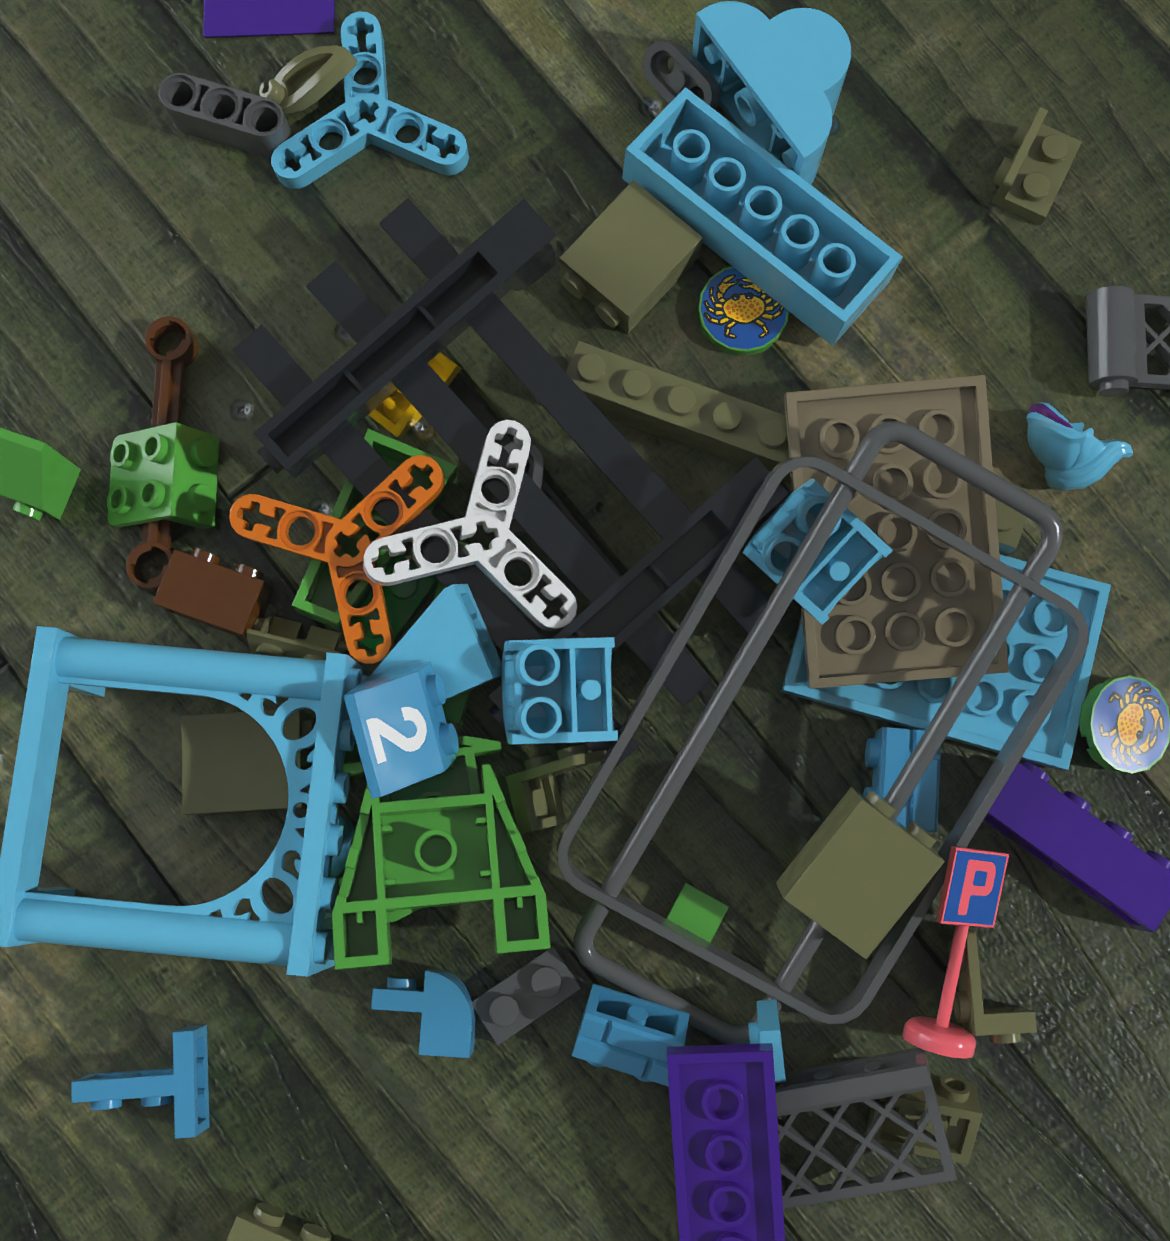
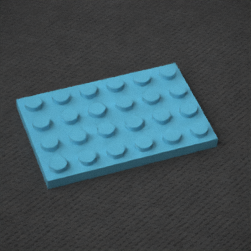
M1000 554L1001 562L1020 573L1027 564L1026 561ZM1049 568L1039 584L1070 601L1082 612L1088 625L1089 643L1081 662L1020 760L1059 771H1067L1070 766L1079 727L1081 707L1088 688L1111 585ZM1001 577L1004 602L1014 584ZM1032 595L1006 638L1009 672L984 674L946 736V739L995 753L1001 751L1065 645L1067 624L1062 614L1053 606ZM801 614L781 692L906 728L926 730L958 677L810 689L807 685Z

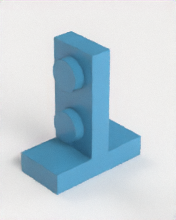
M207 1025L187 1026L173 1032V1068L88 1074L71 1082L72 1103L90 1102V1110H107L121 1107L122 1099L141 1098V1106L151 1107L172 1103V1096H174L175 1139L198 1136L210 1127Z

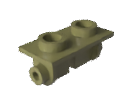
M270 614L266 618L258 617L254 630L247 629L246 632L250 654L326 660V652L349 655V651L342 632L311 626L304 640L299 638L303 629L302 623L275 617Z

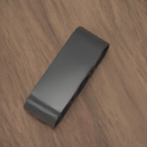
M185 73L171 74L163 79L159 85L158 96L161 104L176 128L184 133L266 158H271L274 150L293 136L282 108L271 99ZM186 101H190V102L187 103L186 105L180 106L182 103H184V102H186ZM233 113L230 117L221 119L224 115ZM275 126L271 131L262 132L266 127Z

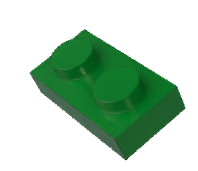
M402 555L396 556L385 571V575L393 574L394 564L408 559ZM409 560V570L418 569V567ZM430 575L395 585L382 586L394 635V645L438 586L439 582ZM373 589L359 608L367 606L372 601ZM377 611L367 617L353 616L351 618L352 626L361 622L365 630V639L359 642L376 653V646L383 644L384 638L383 636L373 634L369 620H379V612Z

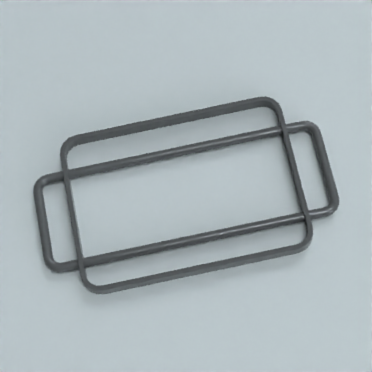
M900 421L884 422L872 428L862 439L845 470L829 461L814 456L791 457L777 464L763 481L618 731V741L611 743L561 830L557 842L558 867L570 885L593 899L580 920L573 937L574 951L580 963L590 972L636 997L689 1013L688 1025L727 1045L750 1044L748 1023L758 1022L757 1010L746 1024L741 1026L731 1025L596 951L593 943L595 934L609 910L612 909L766 993L763 1000L777 999L778 1013L782 1006L786 1004L806 1016L826 1024H842L859 1017L872 1002L942 888L951 846L967 847L1085 654L1089 638L1088 625L1082 612L1070 601L1039 584L1058 554L1063 541L1062 524L1058 515L1044 502L916 427ZM892 442L900 443L1037 523L1041 530V539L1022 572L1016 571L863 482L862 480L883 446ZM809 467L820 471L837 481L833 491L603 883L587 876L573 865L568 856L570 843L779 483L788 473L798 468ZM856 492L1014 584L884 798L896 809L891 816L895 820L1032 595L1053 606L1062 614L1067 624V639L1058 658L940 848L938 854L945 861L891 928L855 989L846 998L838 1002L823 1003L794 989L828 932L812 919L777 977L774 978L620 894Z

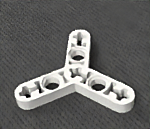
M513 420L497 422L490 429L485 439L465 517L373 541L367 547L363 557V569L367 577L375 584L390 586L475 564L541 629L555 631L568 625L576 615V598L509 530L530 451L531 438L526 428ZM505 433L513 435V444L520 446V450H512L507 460L506 469L495 466L488 467L487 461L497 465L502 446L495 443L494 440H502ZM515 468L516 472L513 474L507 469ZM490 478H498L504 481L509 490L507 500L499 504L487 501L481 491L483 482ZM483 525L485 532H494L496 538L489 543V550H483L480 543L465 545L462 549L466 557H458V542L452 531L460 530V540L474 536L477 526ZM436 536L442 538L447 543L449 555L444 561L431 563L423 558L420 546L426 538ZM412 542V558L418 569L409 570V560L394 564L393 574L385 575L381 567H373L372 562L378 560L379 550L387 549L389 556L394 557L406 553L403 543ZM518 559L523 560L529 565L532 575L528 584L525 586H514L508 582L504 570L509 561ZM541 578L548 585L542 588L540 592L551 601L559 597L564 602L560 608L561 613L564 615L562 620L556 615L547 619L542 613L546 608V604L537 595L532 598L530 603L523 597L537 586Z

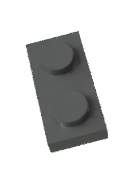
M553 945L550 949H547L474 999L472 1005L498 1046L580 990L581 986Z

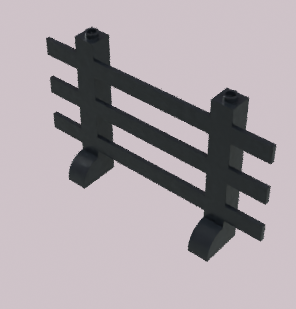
M407 198L379 224L429 281L386 318L336 261L306 286L307 289L357 343L325 372L312 381L262 324L232 349L283 406L280 411L253 433L264 445L257 453L276 474L285 468L294 478L299 476L325 453L357 490L366 497L393 470L354 427L398 389L476 476L484 442L489 431L428 364L430 360L471 326L662 539L658 545L620 578L524 471L512 517L591 604L553 639L614 637L615 648H612V652L625 642L653 673L673 638L654 615L695 578L704 585L770 471L755 457L696 511L691 513L500 300L512 289L519 291L530 286L551 270L556 263L557 235L526 200H521L462 253L458 254L413 202ZM502 447L497 465L487 461V466L503 467L506 469L509 457L508 452ZM515 468L507 469L513 474L516 472ZM490 478L483 482V485L499 503L507 500L509 490L504 481L498 478ZM398 483L391 489L402 497L408 509L416 503L408 496L412 492L409 488L403 491ZM779 483L758 521L789 494L781 483ZM383 499L374 505V509L389 525L398 518L399 508L393 500ZM425 508L399 533L440 524V522ZM436 536L428 537L421 543V554L428 562L440 563L449 555V547L442 538ZM406 542L408 547L412 550V542ZM458 544V557H466L462 550L463 548ZM736 561L733 562L714 595V598L747 635L769 600ZM475 564L434 574L445 588L453 584H468L491 639L502 651H504L505 641L544 639L501 590ZM683 648L663 685L684 706L712 680ZM501 684L489 695L495 704L488 711L505 729ZM613 716L614 729L619 731L622 725ZM633 738L630 739L614 769L640 746ZM613 741L584 743L592 752L606 750L607 752Z

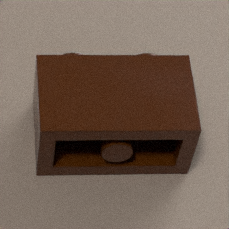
M193 548L190 555L174 549L152 603L170 613L247 640V629L254 630L257 618H264L274 593V589L262 580L264 573L237 563L235 570L218 565L219 557L197 548Z

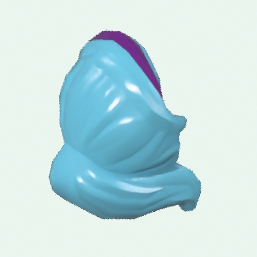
M1037 403L1031 405L1028 410L1026 419L1028 422L1027 439L1029 447L1036 458L1045 466L1047 485L1054 490L1084 489L1101 480L1123 457H1131L1133 455L1131 445L1120 439L1099 440L1093 436V428L1083 431V422L1069 423L1049 403Z

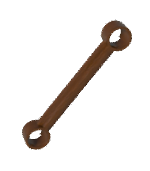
M167 316L154 321L147 329L145 335L147 350L156 359L151 428L175 422L180 423L184 368L196 359L199 351L198 340L187 324L179 318ZM173 331H181L186 334V339H182L180 345L175 350L168 351L167 356L160 355L158 346L166 334ZM159 520L143 523L142 544L136 546L127 558L126 570L129 578L136 585L151 593H157L168 565H164L161 574L149 579L148 583L142 579L140 568L146 557L157 552L167 555L170 561L173 551L170 550L173 521Z

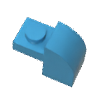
M430 967L425 971L424 987L417 986L418 978L388 976L387 984H380L373 988L371 1009L422 1013L418 1055L471 1057L475 1044L476 1011L472 1005L473 997L469 989L457 976L444 969Z

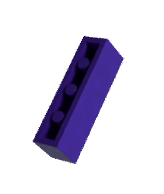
M1018 762L983 820L1133 929L1155 932L1170 909V861L1154 851L1148 850L1146 853L1131 843L1133 836L1126 829L1112 821L1101 822L1089 813L1091 806L1084 799L1069 791H1065L1062 794L1047 783L1050 777L1043 770L1029 762H1024L1023 764Z

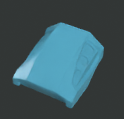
M809 479L792 492L755 531L742 553L778 584L830 493L816 480ZM846 508L793 599L823 625L829 619L827 615L838 601L880 558H886L893 550L854 513Z
M614 637L505 641L501 675L503 722L508 744L618 741V730L614 729L612 711L611 654L612 648H615Z

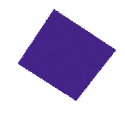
M204 0V38L335 33V0Z

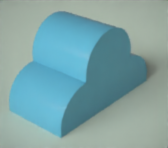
M736 1L715 3L697 12L692 55L716 79L720 88L719 105L737 128L812 185L830 133L832 117L851 60V44L845 29L829 14L812 8L790 9L770 20L757 8Z

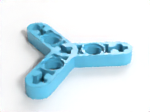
M362 11L347 16L341 26L342 47H345L357 59V65L344 77L345 103L284 141L274 150L271 156V165L279 182L290 189L303 188L371 144L439 174L450 176L463 171L468 164L469 154L466 139L461 132L388 100L384 39L377 18L368 12ZM359 31H368V34H366L368 52H361L357 40L359 38ZM363 68H371L377 72V77L370 84L361 85L353 80L356 72ZM367 111L371 116L375 115L376 120L369 123L366 119H361L360 115ZM346 122H349L351 130L354 128L355 135L350 136L345 124ZM404 126H415L420 130L419 137L412 143H402L396 139L397 132ZM329 132H336L343 137L341 145L333 150H325L319 146L321 137ZM430 135H432L434 145L429 143ZM450 145L455 146L456 154L449 153L446 158H441L439 148L447 150ZM312 146L318 159L313 161L311 154L307 152L306 148ZM293 159L296 163H300L301 168L294 172L292 168L287 167L286 162Z

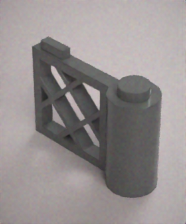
M1107 286L1089 292L1085 297L1089 387L1099 390V395L1104 397H1116L1127 394L1130 387L1170 390V369L1164 375L1147 373V354L1153 349L1170 366V347L1163 341L1170 333V296L1134 294V290L1126 286ZM1145 309L1156 310L1169 323L1158 335L1145 322Z

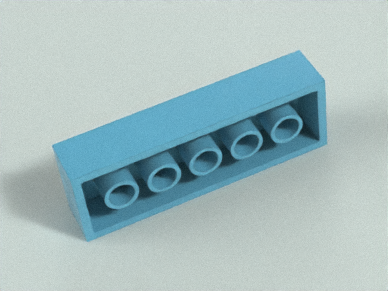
M686 87L626 148L622 176L624 181L628 184L633 180L700 234L703 237L702 243L832 346L887 286L903 258L898 252Z

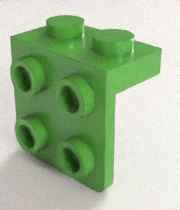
M177 422L118 435L113 441L110 452L111 473L107 497L108 523L116 527H125L159 520H169L200 529L215 527L220 437Z

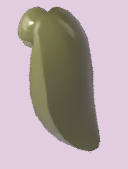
M336 45L320 46L306 50L289 61L274 79L269 80V82L264 81L260 86L259 96L277 102L284 114L305 110L342 80L357 65V59L345 47Z

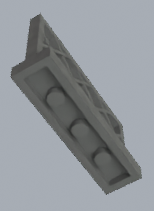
M913 1048L785 1072L786 1082L775 1083L779 1143L784 1135L809 1150L797 1170L780 1160L781 1174L790 1179L782 1192L783 1209L957 1180L925 1050ZM923 1091L927 1108L917 1124L892 1109L902 1094ZM888 1097L885 1103L878 1100L880 1098ZM864 1102L878 1111L866 1132H863L841 1117L849 1104ZM837 1106L834 1112L828 1109L829 1107ZM813 1111L828 1121L815 1141L791 1126L798 1113ZM787 1115L784 1121L778 1118L779 1116ZM886 1117L911 1132L898 1153L873 1138ZM930 1120L932 1123L934 1135L925 1130ZM835 1126L859 1141L847 1161H844L823 1147ZM918 1138L939 1150L942 1165L921 1169L905 1158ZM867 1147L891 1162L883 1175L869 1177L854 1167ZM816 1156L840 1170L832 1184L818 1185L804 1176ZM899 1167L904 1170V1172L896 1173ZM848 1176L853 1179L850 1181H845ZM797 1185L802 1187V1189L794 1190Z

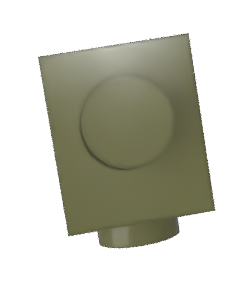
M586 744L564 748L556 751L558 756L556 761L552 760L551 755L530 759L523 762L525 771L506 776L518 832L523 834L565 824L566 819L555 776L601 762L606 754V750L588 753Z
M968 929L958 978L959 992H955L953 1002L956 1021L962 1023L963 1028L975 1036L989 1035L991 1043L1021 1042L1022 1033H1037L1035 1011L1021 1006L983 1008L977 937L975 930ZM949 941L948 943V958L950 956L952 941Z

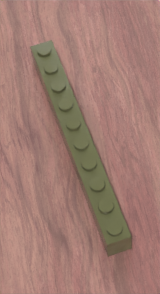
M578 341L566 374L605 417L745 467L751 460L757 457L771 472L777 464L789 459L785 415ZM790 473L783 478V482L791 484ZM995 499L999 553L1008 556L1017 549L1027 517Z

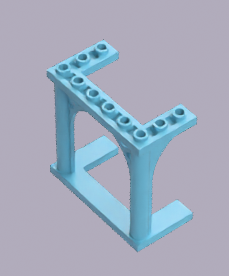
M37 626L0 855V947H13L41 942L287 966L286 975L306 977L335 966L332 913H326V910H333L336 901L337 879L330 878L333 856H340L344 836L343 825L337 824L339 803H346L350 787L349 772H343L345 751H352L355 744V736L344 695L368 679L371 673L348 654L326 652V660L84 639L59 628ZM106 687L203 696L228 702L254 718L269 734L281 755L286 771L289 795L288 810L281 836L272 854L260 870L231 893L210 902L189 906L75 896V889L38 888L68 690L87 696L98 697L105 696ZM241 694H250L252 696L249 700L241 697ZM279 697L288 698L287 701L279 706L274 716H268L263 708V701L265 699L279 704ZM304 708L312 709L316 714V723L311 732L301 739H287L283 733L287 718L297 710ZM315 745V749L310 752L307 758V762H313L312 766L306 770L300 769L297 764L299 751ZM310 786L309 793L303 792L304 789ZM300 803L307 805V813L303 818H299L295 813V808ZM298 828H305L304 836L298 831ZM293 850L298 852L301 860H294L299 877L284 868L285 856ZM277 878L290 888L293 895V906L289 912L285 914L275 912L265 902L262 891L263 885L268 879ZM244 898L250 899L252 909L260 920H250L251 912L237 915L236 908L239 902ZM221 910L222 917L212 916L213 912Z

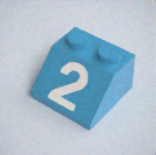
M431 662L373 674L344 695L371 799L382 797L445 772L456 759L455 754L459 751L458 736L452 723L447 724L442 707V704L446 702L445 687L441 676L433 673Z

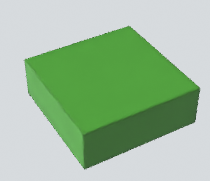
M684 882L666 919L711 943L729 906Z

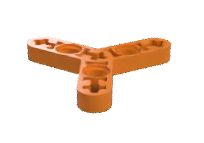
M424 455L412 456L405 460L342 519L257 494H247L237 499L230 509L229 519L236 533L251 541L327 563L348 651L356 661L367 665H377L394 648V635L383 587L372 582L363 569V557L372 540L365 534L356 544L360 552L354 558L347 553L339 557L337 553L341 550L342 546L338 540L343 535L350 539L356 537L363 530L355 524L361 517L371 530L380 535L376 540L398 534L440 495L445 483L444 473L438 463L431 457ZM418 468L421 472H425L430 468L433 472L429 478L433 485L427 490L418 486L408 494L410 499L416 502L408 509L402 497L391 489L399 483L403 491L407 490L414 482L411 476V472L414 469ZM383 499L393 500L399 508L398 518L388 526L377 525L372 519L374 505ZM256 505H260V513L278 521L279 511H285L277 526V539L271 538L276 530L263 524H255L252 531H250L249 523L243 520L245 511L253 512ZM304 518L311 520L314 524L315 535L308 544L302 546L295 545L289 538V528L295 520ZM377 561L372 562L374 568L378 567ZM357 580L367 581L373 588L372 601L363 608L352 607L346 598L348 587ZM378 611L380 619H372L369 622L373 634L383 636L384 643L376 646V655L370 656L368 650L359 649L358 641L365 639L363 623L358 622L352 626L351 617H367Z

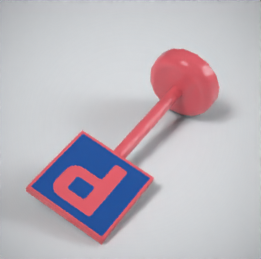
M951 846L936 922L954 924L956 927L937 1019L923 1016L912 1017L905 1023L902 1034L905 1041L920 1049L952 1058L966 1059L974 1056L976 1047L974 1036L965 1028L949 1021L969 926L994 928L1009 854Z

